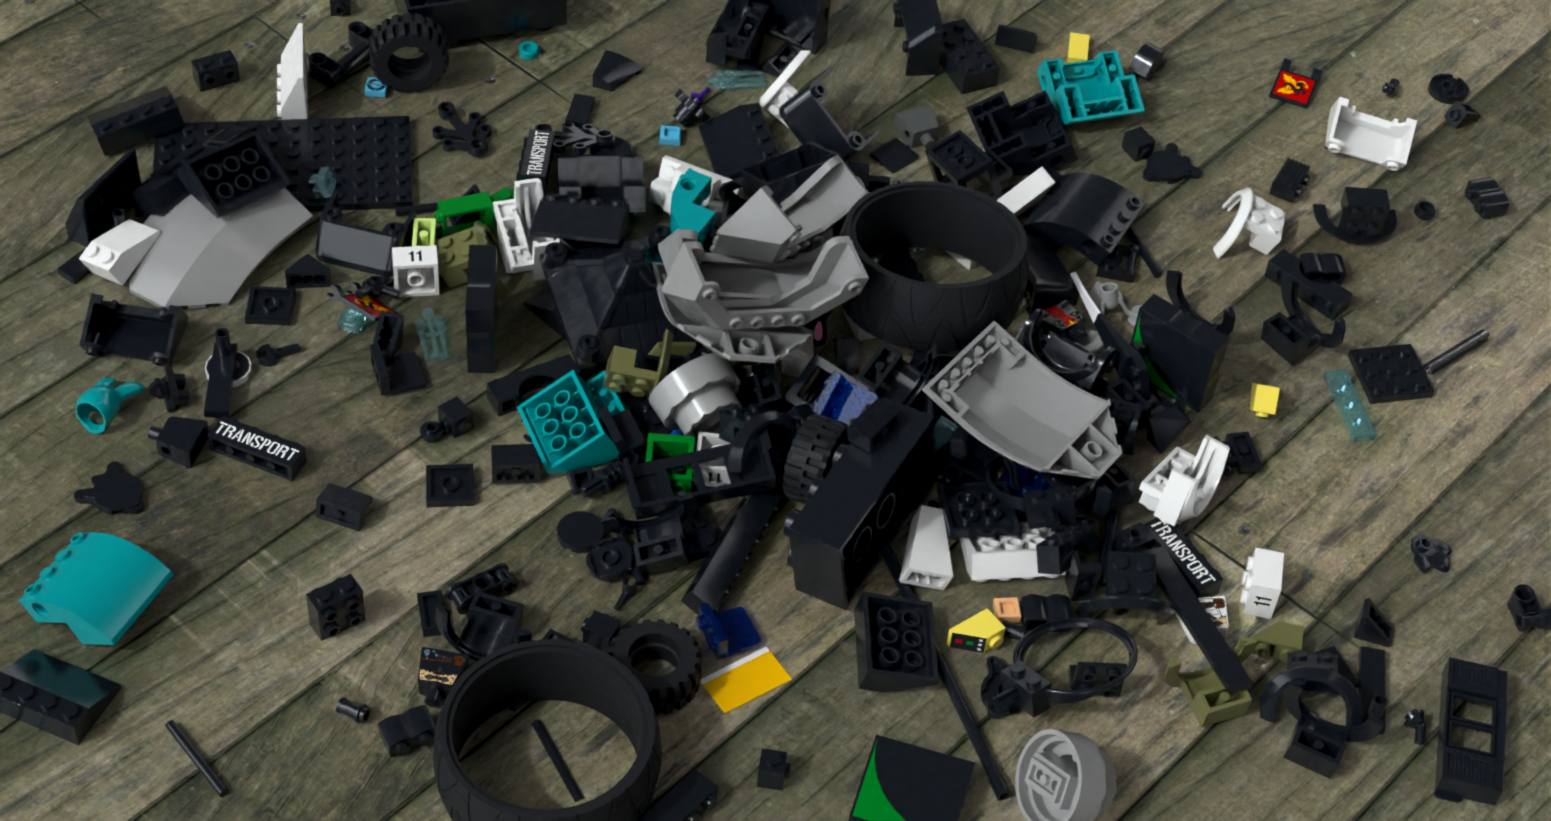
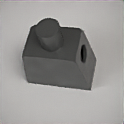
M927 105L895 113L893 130L910 147L924 146L928 149L936 144L939 124L931 106Z

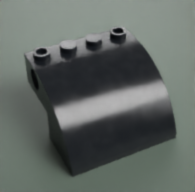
M1046 90L1010 106L1004 91L966 107L985 152L989 149L992 150L1012 169L1013 175H1031L1040 167H1043L1045 170L1050 168L1055 170L1078 160Z
M641 154L557 155L558 194L560 197L568 198V196L575 195L580 196L582 200L601 198L603 202L623 200L624 204H630L629 216H641V212H646V186L643 183V156Z
M1089 173L1066 174L1057 178L1055 184L1045 194L1023 224V227L1028 235L1040 236L1048 240L1054 253L1066 241L1098 266L1113 251L1145 203L1123 186L1102 176Z

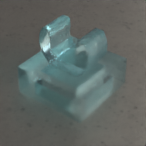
M328 166L320 167L318 175L313 174L309 179L310 184L316 183L313 189L314 192H321L323 197L332 196L337 182Z
M349 306V308L346 307L339 318L337 325L339 329L359 334L368 318Z

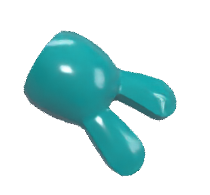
M103 378L78 398L75 410L76 415L84 428L90 433L99 434L104 432L116 417L122 402L133 395L142 393L144 385L138 382H127L112 389L117 385L116 379ZM93 411L101 413L104 423L98 425L93 423L89 418V414Z

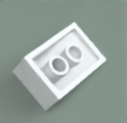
M128 219L91 241L79 259L93 274L123 286L161 232Z

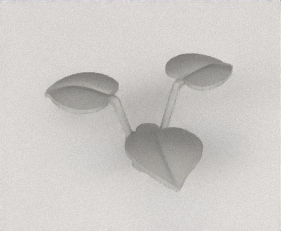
M1097 281L1090 290L1089 296L1103 316L1105 308L1113 309L1120 304L1126 315L1129 316L1128 323L1135 327L1139 308L1142 305L1134 306L1129 311L1123 302L1122 294L1118 291L1116 283L1107 282L1102 284ZM1085 329L1088 336L1083 344L1072 341L1090 352L1098 351L1104 346L1098 332L1092 329Z

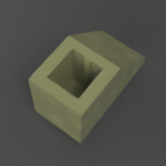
M1280 621L1253 636V639L1257 640V644L1251 654L1287 662V652L1302 650L1304 626Z

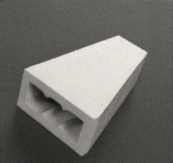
M1040 167L1000 197L997 202L1002 203L1018 217L1040 202L1055 184V181L1043 167Z
M921 505L911 521L899 580L900 583L944 590L953 578V570L943 509Z

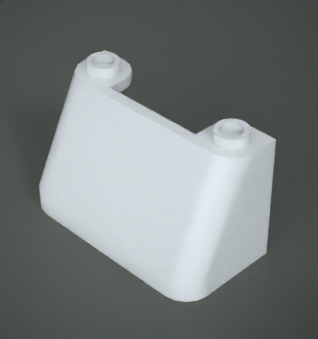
M1339 97L1331 107L1325 142L1328 150L1333 153H1343L1382 165L1391 171L1402 169L1407 163L1417 120L1407 118L1404 123H1398L1399 119L1396 118L1392 122L1355 111L1356 106H1348L1349 99Z

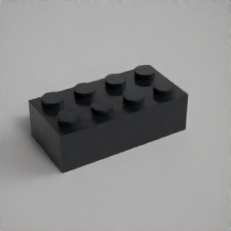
M961 19L944 23L939 63L959 92L966 94L997 86L1000 67L966 20Z

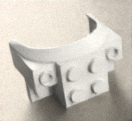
M539 178L514 181V199L493 202L497 221V242L506 272L530 271L533 281L546 279L539 261L540 254L545 252V248L549 243H560L559 238L554 240V238L530 236V229L539 202L544 197L542 182Z
M1208 435L1204 437L1196 456L1176 447L1141 482L1139 489L1143 493L1139 503L1143 504L1147 509L1155 511L1154 516L1172 526L1199 516L1205 510L1216 491L1225 468L1230 447Z

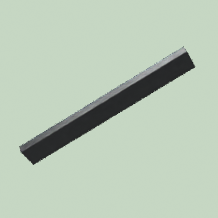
M1161 546L1142 551V553L1156 554V581L1227 692L1231 694L1250 689L1253 683L1165 547Z

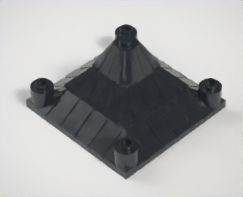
M653 226L649 237L567 251L563 244L552 242L546 246L545 252L540 254L539 261L575 363L579 369L607 364L614 346L637 350L636 357L640 354L648 355L657 342H663L666 329L674 334L673 342H696V347L703 346L671 324L660 304L656 289L657 283L651 263H663L658 244L671 235V230L667 226Z

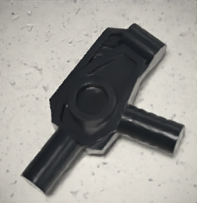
M377 275L366 279L362 283L363 288L356 290L355 295L360 299L367 295L378 298L381 294L398 299L400 290L391 288L394 284V279L386 275Z

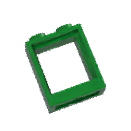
M488 191L437 201L438 210L434 211L438 224L436 226L438 239L474 227L475 221L447 227V217L480 211L479 221L490 227L494 233V206Z
M648 433L646 462L652 461V455L672 457L694 452L695 436ZM691 465L687 466L686 475L667 473L673 493L678 494L679 491L691 492Z

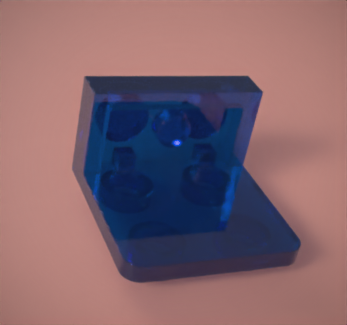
M833 371L832 375L828 376L825 380L824 390L821 395L815 399L812 412L848 425L852 418H857L862 413L865 405L868 403L872 404L879 397L875 393L847 381L841 373Z
M709 603L699 605V614L696 617V622L717 660L761 645V638L743 607H737L715 615Z

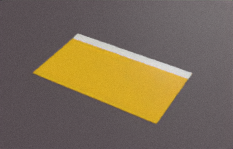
M764 647L702 678L700 682L725 714L792 680V678L770 650Z

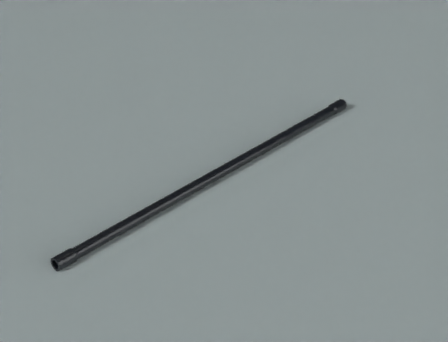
M890 546L883 558L902 598L917 600L910 585L900 583L901 566ZM936 641L937 665L940 678L989 778V783L997 800L1008 799L1011 796L1009 787L1003 775L999 772Z

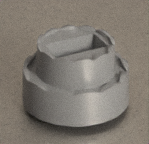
M715 353L695 358L667 375L652 391L649 403L666 428L672 431L679 428L685 436H695V440H698L699 431L719 433L720 411L730 410V407L733 406L742 407L736 397L741 382L728 360L719 357Z
M1054 729L1042 730L1027 742L1017 764L1015 788L1018 805L1027 821H1093L1094 819H1099L1113 804V798L1117 791L1115 781L1116 770L1111 763L1110 756L1098 749L1096 743L1084 734Z

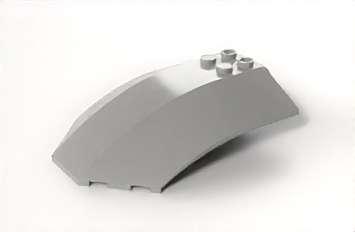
M286 188L220 218H216L193 195H189L163 214H151L143 225L159 230L161 234L129 276L130 293L160 309L161 307H166L167 310L169 305L188 306V309L206 308V304H219L221 307L229 306L230 300L252 272L278 246L313 219V215Z
M661 262L651 263L657 283L658 297L667 319L675 327L723 359L776 363L811 338L812 334H805L800 326L721 330L690 321L662 292L661 288L667 278L664 264Z
M995 321L922 388L923 392L979 441L1003 456L1041 472L1099 479L1122 454L1121 445H1117L1115 436L1118 433L1115 419L1111 417L1109 411L1111 405L1110 398L1104 400L1090 394L1054 373L1030 354Z

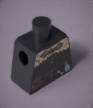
M422 647L418 688L419 694L426 696L424 700L426 705L438 707L440 700L446 699L455 682L469 668V655Z

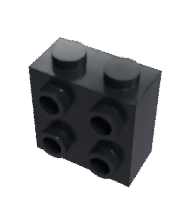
M352 574L337 578L333 582L320 588H315L306 594L309 622L321 641L334 637L338 633L350 627H355L366 620L363 590Z

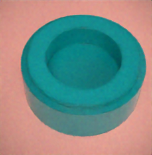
M527 41L520 44L519 56L521 58L533 60L538 57L539 46L536 43Z

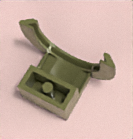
M475 221L474 227L435 240L439 273L449 288L467 282L469 245H487L486 239L490 245H493V243L498 245L497 237L491 228L481 221ZM497 274L498 299L500 300L506 292V287Z
M668 329L664 333L657 372L634 367L637 350L614 346L607 361L603 387L608 388L612 392H631L632 395L638 397L646 395L649 400L654 388L666 377L674 334Z
M1245 636L1240 637L1236 647L1232 650L1240 664L1253 652L1257 640ZM1178 656L1172 658L1164 673V681L1171 687L1182 688L1201 727L1246 714L1252 702L1247 689L1229 694L1211 665L1193 672H1179L1182 662L1177 663Z

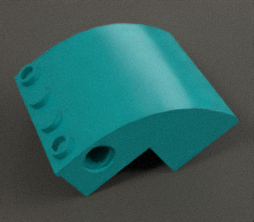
M1117 50L1098 53L1094 60L1063 64L1062 58L1044 60L1039 68L1036 69L1042 92L1046 90L1062 124L1094 121L1145 112L1135 74L1124 75Z
M689 168L685 174L680 175L672 193L670 230L671 234L677 229L697 231V242H700L704 249V241L708 237V231L715 226V212L700 205L711 194L712 178Z
M79 532L70 539L71 543L66 549L57 553L55 556L56 560L40 572V578L24 590V595L19 602L36 622L66 623L82 644L115 645L174 574L150 553L125 539L105 533Z

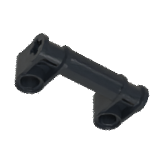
M360 21L350 23L348 26L349 45L353 49L337 62L321 52L312 53L309 56L310 77L329 88L335 87L337 81L346 78L370 58L369 43L374 29Z
M1525 584L1517 585L1507 603L1516 628L1519 631H1525L1527 628L1537 627L1538 629L1551 627V606L1541 607L1535 591L1530 586Z

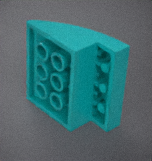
M572 370L517 406L518 412L548 474L567 473L568 471L589 466L594 467L618 458L619 451L598 410L607 406L613 416L628 408L620 392H612L608 388L603 387L605 370L588 382H585Z

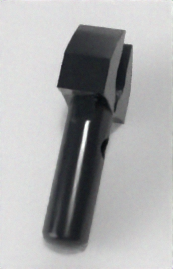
M296 343L274 349L269 344H265L256 351V355L259 358L260 365L271 367L276 365L275 360L278 357L299 352L300 346Z

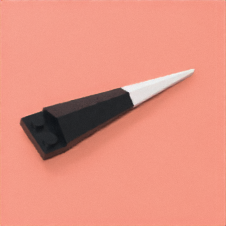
M1070 273L1105 349L1107 350L1108 346L1117 349L1111 361L1118 376L1121 379L1125 378L1146 401L1151 400L1148 368L1141 354L1103 316L1090 298L1077 273Z

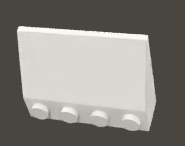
M298 23L281 54V64H277V74L281 76L277 78V88L281 90L277 91V102L281 104L277 105V116L282 117V120L308 119L307 62L303 23Z
M1028 522L1019 523V535L959 538L966 570L971 580L977 582H986L988 579L1008 581L1011 578L1033 579L1040 576L1056 578L1058 575L1038 573L1036 545L1044 541L1046 537L1053 535L1055 531L1052 532L1051 528L1046 527L1029 529Z

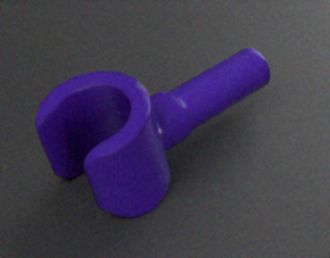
M706 87L700 93L692 92L691 98L694 96L702 103L704 96L710 91V88Z

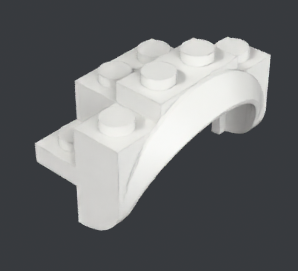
M664 156L659 177L651 182L648 201L660 205L663 211L670 215L672 193L681 174H685L691 168L712 178L711 194L700 206L715 212V226L719 228L724 203L718 193L719 187L726 182L732 181V179L670 156ZM741 188L733 190L736 195L744 199V197L740 196Z

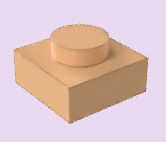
M1017 597L993 599L994 615L1001 623L1004 620L1011 623L1020 622L1021 612Z

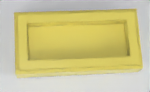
M1070 32L1067 63L1087 61L1090 35Z

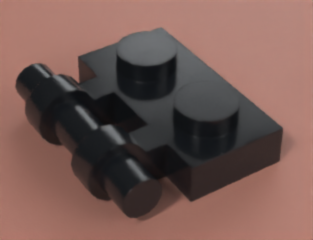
M1249 432L1227 434L1225 441H1221V443L1230 447L1231 457H1227L1223 471L1224 476L1228 477L1233 474L1232 467H1236L1239 474L1260 472L1262 464ZM1213 437L1214 439L1220 441L1219 437Z

